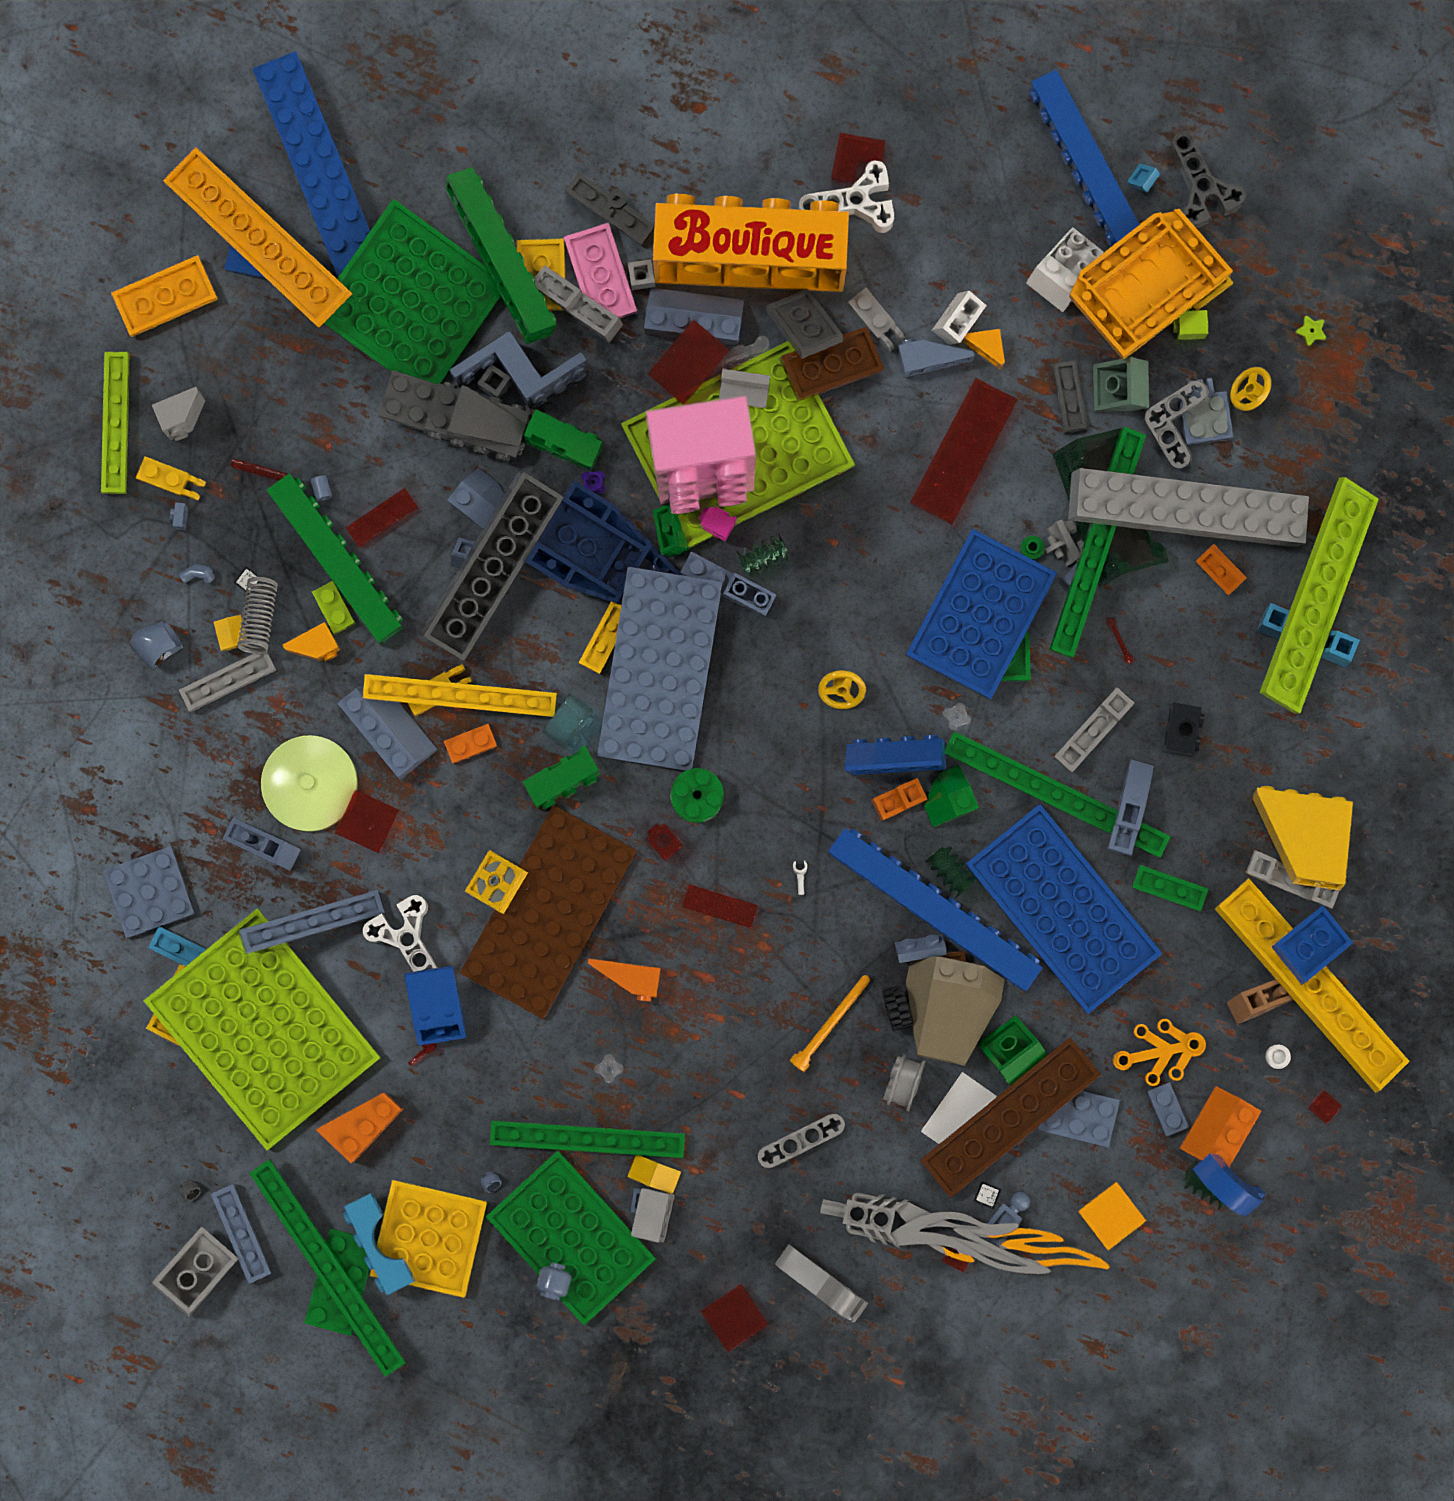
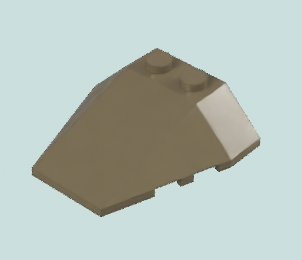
M938 956L910 961L906 978V989L909 997L917 1056L965 1066L1001 1002L1005 979L985 966Z

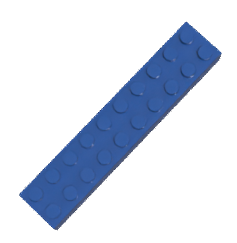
M294 51L252 69L336 274L339 276L370 232V229L297 52Z

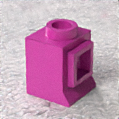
M716 506L709 509L705 507L699 517V520L702 521L700 528L726 542L737 522V517H730L729 513Z

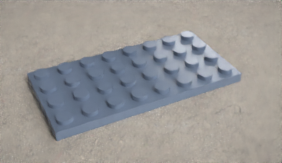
M628 567L597 756L679 770L693 768L723 582Z

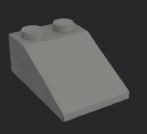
M201 1227L155 1278L152 1286L189 1317L235 1264L238 1258Z

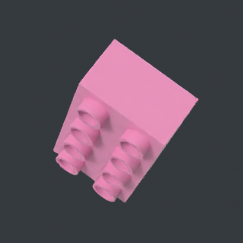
M746 396L646 412L660 506L670 503L672 514H682L699 510V499L717 497L719 506H733L747 502L746 493L754 491L755 450Z

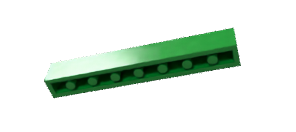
M473 167L447 175L444 189L526 344L551 336L556 325L555 316L546 307L545 297L542 292L537 290L534 276L531 272L527 271L524 258L520 252H517L512 235L507 233L502 216L494 209L492 197L490 194H486L480 175L475 173Z
M289 473L268 488L267 492L377 642L382 645L403 629L400 624L403 619L395 609L390 611L386 605L389 600L382 590L376 592L372 586L375 581L368 571L362 573L358 567L362 563L354 552L350 555L344 548L348 545L340 533L336 536L330 529L334 526L326 514L321 517L316 510L320 507L312 495L307 498L302 491L306 488L298 476L293 479Z

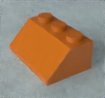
M1215 1086L1179 1149L1199 1161H1202L1210 1153L1219 1154L1230 1167L1259 1117L1261 1110Z

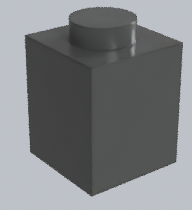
M491 364L477 384L479 389L490 397L502 399L512 385L511 377Z

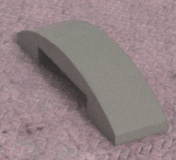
M1116 688L1054 758L1072 773L1134 705V702L1120 689Z
M1256 850L1253 852L1246 871L1250 876L1269 885L1333 909L1339 893L1338 890L1292 884L1283 863Z

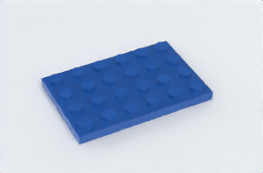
M972 529L906 656L991 700L1057 572Z

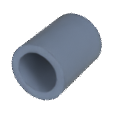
M326 475L310 480L316 501H323L332 497Z

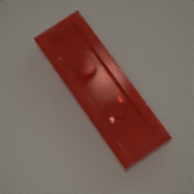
M403 488L347 526L346 529L358 547L361 548L419 508L406 489Z
M690 884L682 908L748 928L752 927L758 907L756 904Z

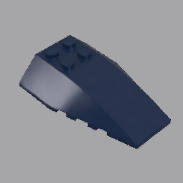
M575 480L564 493V498L525 560V563L566 588L621 605L628 567L681 575L615 505Z

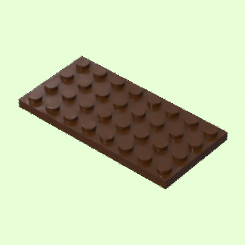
M553 805L519 865L521 869L528 872L527 876L505 913L502 914L494 910L462 967L460 974L544 1020L635 857L637 850Z

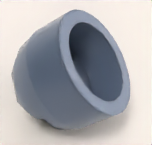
M486 1172L487 1176L481 1177V1186L486 1193L495 1192L501 1187L502 1181L496 1173Z

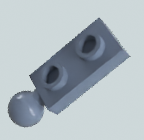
M1024 1192L1015 1193L1011 1198V1206L1007 1207L1003 1203L987 1224H1019L1022 1218L1017 1213L1028 1209L1030 1206L1029 1196ZM1009 1236L980 1238L999 1247Z

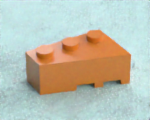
M382 1093L317 1128L316 1131L350 1163H354L404 1109L389 1094Z

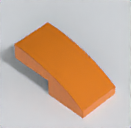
M918 778L873 798L871 801L880 820L883 821L928 799Z

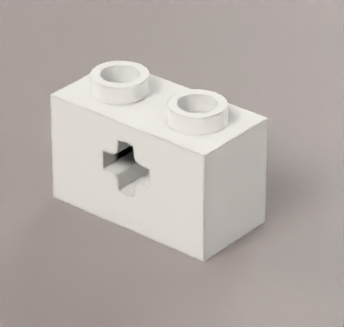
M970 291L958 293L932 331L948 345L960 343L987 305Z

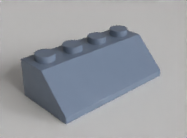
M651 288L645 317V335L738 347L744 300Z
M362 684L338 702V705L401 780L436 752L437 748L399 702L362 698L364 684Z

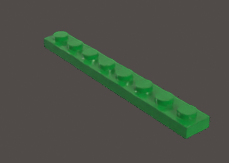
M491 1121L490 1145L675 1158L684 1157V1133Z

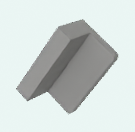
M723 369L719 400L746 396L747 406L765 408L770 376Z
M645 1188L641 1189L631 1235L664 1243L675 1195Z

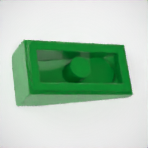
M670 503L652 510L661 555L674 557L688 551L687 539L678 514L671 513Z

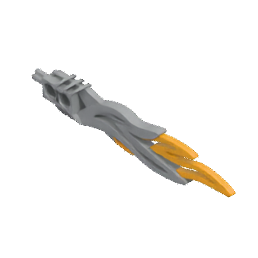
M855 1193L852 1199L847 1200V1204L823 1199L820 1213L844 1218L843 1224H846L848 1233L868 1237L874 1243H876L874 1239L880 1240L884 1245H888L886 1241L892 1242L897 1248H900L899 1246L928 1244L937 1251L962 1261L974 1262L972 1258L974 1257L998 1269L1026 1274L1050 1273L1047 1266L1062 1264L1103 1269L1110 1268L1102 1259L1076 1248H1045L1024 1244L1027 1242H1063V1238L1056 1234L1035 1229L1018 1228L1019 1224L1017 1223L987 1224L959 1212L929 1213L909 1203L908 1199L899 1202L895 1201L898 1197L894 1196L886 1199L882 1198L885 1196L884 1194L876 1197ZM857 1198H862V1199H867V1200H871V1201H869L868 1203H865V1202L856 1201V1199H857ZM860 1207L863 1209L864 1217L862 1220L856 1221L851 1218L850 1211L852 1208ZM896 1210L906 1224L891 1232ZM878 1212H884L888 1216V1222L883 1226L877 1225L874 1221V1216ZM944 1219L961 1220L977 1226L954 1224ZM851 1225L861 1227L864 1231L851 1229ZM935 1226L951 1227L960 1235L975 1242L940 1233L922 1232L920 1230ZM1017 1234L1042 1235L1041 1237L1007 1240L1000 1244L999 1247L980 1238H997ZM941 1245L955 1248L959 1254L953 1253ZM1004 1249H1016L1040 1254L1067 1252L1079 1254L1090 1260L1072 1258L1032 1260L1017 1256ZM983 1255L1022 1266H1009L1001 1264L993 1260H990Z

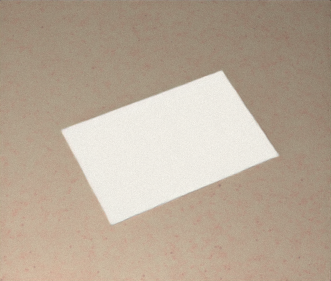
M962 1072L921 1132L940 1144L997 1096Z

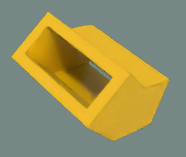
M241 615L227 617L214 622L221 651H230L238 648L240 623L242 622Z

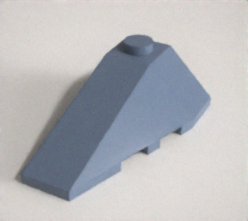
M478 467L458 485L447 501L451 507L483 530L505 493L496 480Z

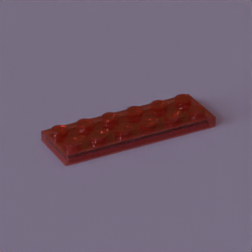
M975 378L910 504L952 525L1018 399Z

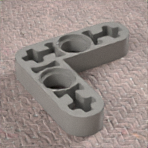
M1193 381L1150 407L1145 414L1147 425L1169 462L1176 468H1185L1190 465L1192 454L1172 420L1207 398L1208 387L1201 381ZM1194 386L1197 388L1202 387L1201 397H1191L1189 400L1192 403L1189 405L1187 398L1182 393L1185 392L1186 395H1190L1194 392ZM1176 397L1180 398L1183 402V407L1180 411H1174L1170 406L1171 401ZM1165 404L1166 410L1171 416L1168 418V414H1164L1160 417V423L1157 421L1152 422L1153 412L1161 413L1165 410L1162 407ZM1170 430L1175 435L1174 442L1171 444L1164 443L1162 439L1165 431ZM1180 443L1181 446L1177 447V450L1180 454H1186V457H1184L1185 462L1183 464L1182 462H1176L1177 453L1175 450L1169 452L1168 448L1175 447Z

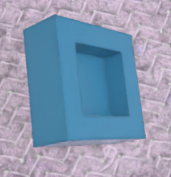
M1140 163L1127 183L1131 188L1148 192L1160 173L1156 168Z

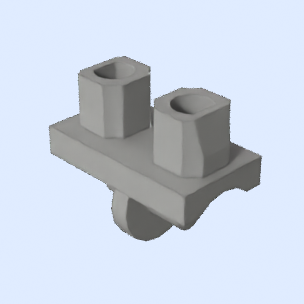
M1061 519L1047 528L1050 535L1047 539L1051 545L1045 549L1047 554L1054 552L1057 559L1062 558L1066 567L1079 559L1084 542L1082 540L1076 543L1073 542L1070 535L1077 532L1074 522L1071 520L1063 522Z

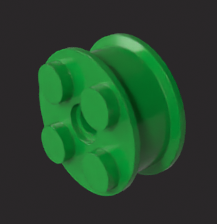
M693 768L686 770L675 779L672 785L671 804L674 811L686 821L693 823L708 821L721 808L724 798L722 784L715 774L706 769ZM695 792H699L701 794V798L694 799L692 794Z

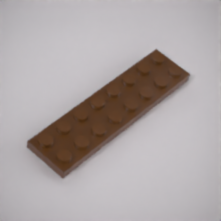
M1070 1037L926 1154L920 1161L948 1196L952 1198L1098 1079L1101 1074Z

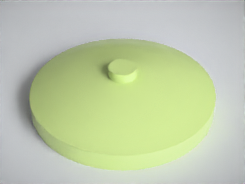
M311 735L290 739L276 748L265 763L261 776L262 796L272 815L284 825L306 832L327 829L343 819L355 801L358 788L357 772L349 755L333 741Z

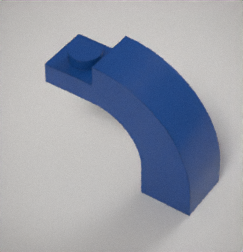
M1210 1153L1193 1168V1171L1206 1187L1221 1202L1239 1215L1246 1217L1263 1202L1262 1198L1266 1195L1261 1187L1250 1186L1242 1181L1219 1154Z

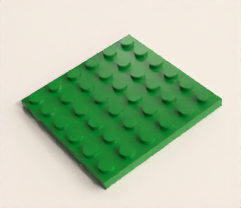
M393 198L337 278L352 295L323 325L390 373L394 370L438 385L501 295L484 264Z

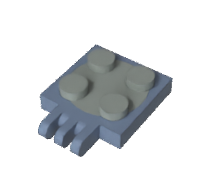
M1212 378L1206 379L1209 390L1207 398L1181 415L1186 445L1233 439L1226 391L1214 393ZM1193 387L1194 392L1186 397L1189 405L1192 403L1189 400L1191 397H1201L1202 387L1198 389ZM1179 398V399H1178V402H1179V408H1180V410H1181L1182 407H1183V402H1182V400Z

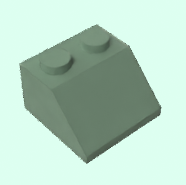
M1128 357L1123 360L1118 359L1093 365L1094 411L1129 412L1149 408L1148 361Z

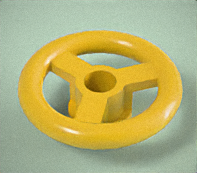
M1252 367L1243 371L1235 379L1231 387L1230 399L1234 407L1242 411H1248L1261 405L1271 389L1269 373L1260 367ZM1258 374L1264 379V387L1256 382ZM1249 377L1244 389L1238 393L1241 383ZM1246 397L1251 403L1243 404L1240 401Z
M838 670L822 678L818 686V693L821 700L828 706L836 709H849L862 702L866 694V686L857 674ZM833 680V686H826L828 682ZM852 681L859 687V693L855 698L850 694ZM827 694H836L843 697L847 702L834 701Z

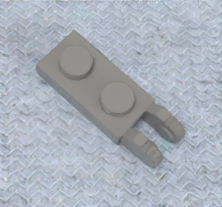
M867 288L848 301L849 307L888 351L891 352L895 349L893 343L884 335L889 330L898 341L906 340L894 320Z

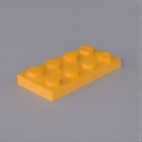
M198 255L111 293L131 337L218 300Z

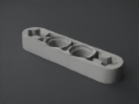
M838 1114L825 1116L763 1147L758 1153V1161L765 1168L779 1165L842 1133L845 1127L844 1120ZM830 1118H833L835 1121L839 1120L841 1123L838 1125L839 1130L835 1132L833 1129L825 1131L828 1136L823 1138L822 1130L817 1124L822 1122L823 1127L830 1124ZM811 1128L819 1132L818 1140L813 1143L808 1142L805 1138L806 1131ZM793 1139L796 1141L797 1150L794 1153L785 1152L783 1144L786 1140ZM779 1144L780 1151L785 1158L780 1159V1156L777 1155L773 1157L772 1164H769L768 1161L763 1162L764 1151L768 1150L770 1153L777 1151L774 1146Z

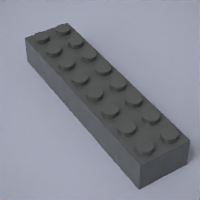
M518 471L421 630L420 635L464 661L564 497L525 472Z

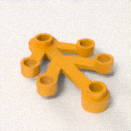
M1161 1019L1157 1023L1158 1031L1168 1033L1180 1041V1043L1169 1044L1150 1032L1146 1025L1139 1024L1133 1030L1135 1037L1144 1039L1157 1048L1129 1054L1127 1051H1119L1114 1054L1112 1062L1116 1069L1127 1070L1131 1067L1132 1063L1159 1057L1151 1072L1145 1075L1146 1084L1156 1086L1159 1084L1160 1075L1172 1055L1183 1052L1177 1064L1168 1071L1169 1078L1173 1081H1178L1183 1078V1070L1191 1057L1199 1056L1204 1052L1206 1042L1203 1036L1196 1032L1185 1034L1172 1026L1170 1020ZM1163 1021L1169 1025L1166 1031H1163L1160 1027ZM1139 1027H1143L1145 1029V1034L1143 1036H1139L1137 1034V1029ZM1191 1040L1198 1042L1196 1049L1190 1047ZM1121 1056H1125L1128 1061L1126 1065H1121L1119 1063V1058ZM1174 1069H1178L1180 1071V1076L1178 1078H1174L1172 1076V1071ZM1151 1074H1154L1157 1078L1153 1084L1148 1081V1077Z

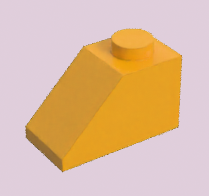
M325 622L283 644L284 649L289 653L316 661L324 660L325 662L334 659L337 656V652L341 650Z

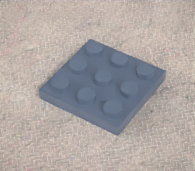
M172 846L103 870L127 939L196 914Z

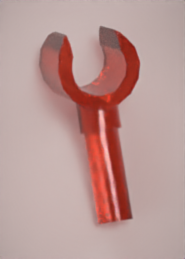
M436 1043L421 1045L423 1050L416 1054L408 1064L412 1067L426 1054L433 1052L436 1049Z

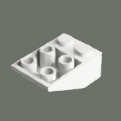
M1072 227L1038 264L1026 284L1060 311L1064 312L1072 303L1069 295L1080 271L1104 252Z

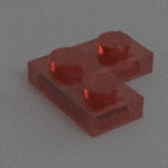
M839 133L831 180L854 184L858 162L868 164L872 161L882 162L886 141Z

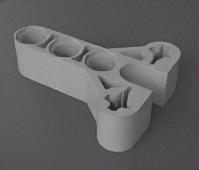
M791 1245L787 1246L775 1263L777 1267L816 1295L826 1305L853 1323L856 1322L869 1304Z

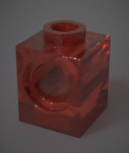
M657 823L647 832L649 835L646 838L647 842L664 862L683 847L682 843L665 823L661 826ZM664 834L670 838L668 846L659 847L656 844V839L659 835Z

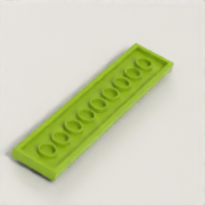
M1341 477L1337 481L1259 692L1294 714L1301 713L1379 500L1346 477Z

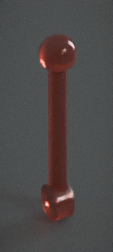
M1110 617L1107 619V625L1112 628L1124 654V662L1129 664L1133 661V656L1128 653L1115 625L1116 620Z

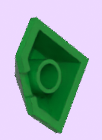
M960 766L936 775L927 796L928 800L924 803V808L932 828L974 812L979 808L970 784Z

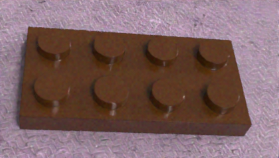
M867 326L843 334V342L801 359L796 351L782 355L779 358L797 402L881 373L885 369Z

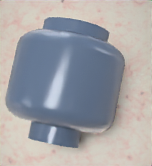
M551 1262L550 1267L545 1266L541 1268L536 1285L537 1290L541 1292L540 1296L559 1300L560 1297L567 1295L571 1274L564 1271V1265Z

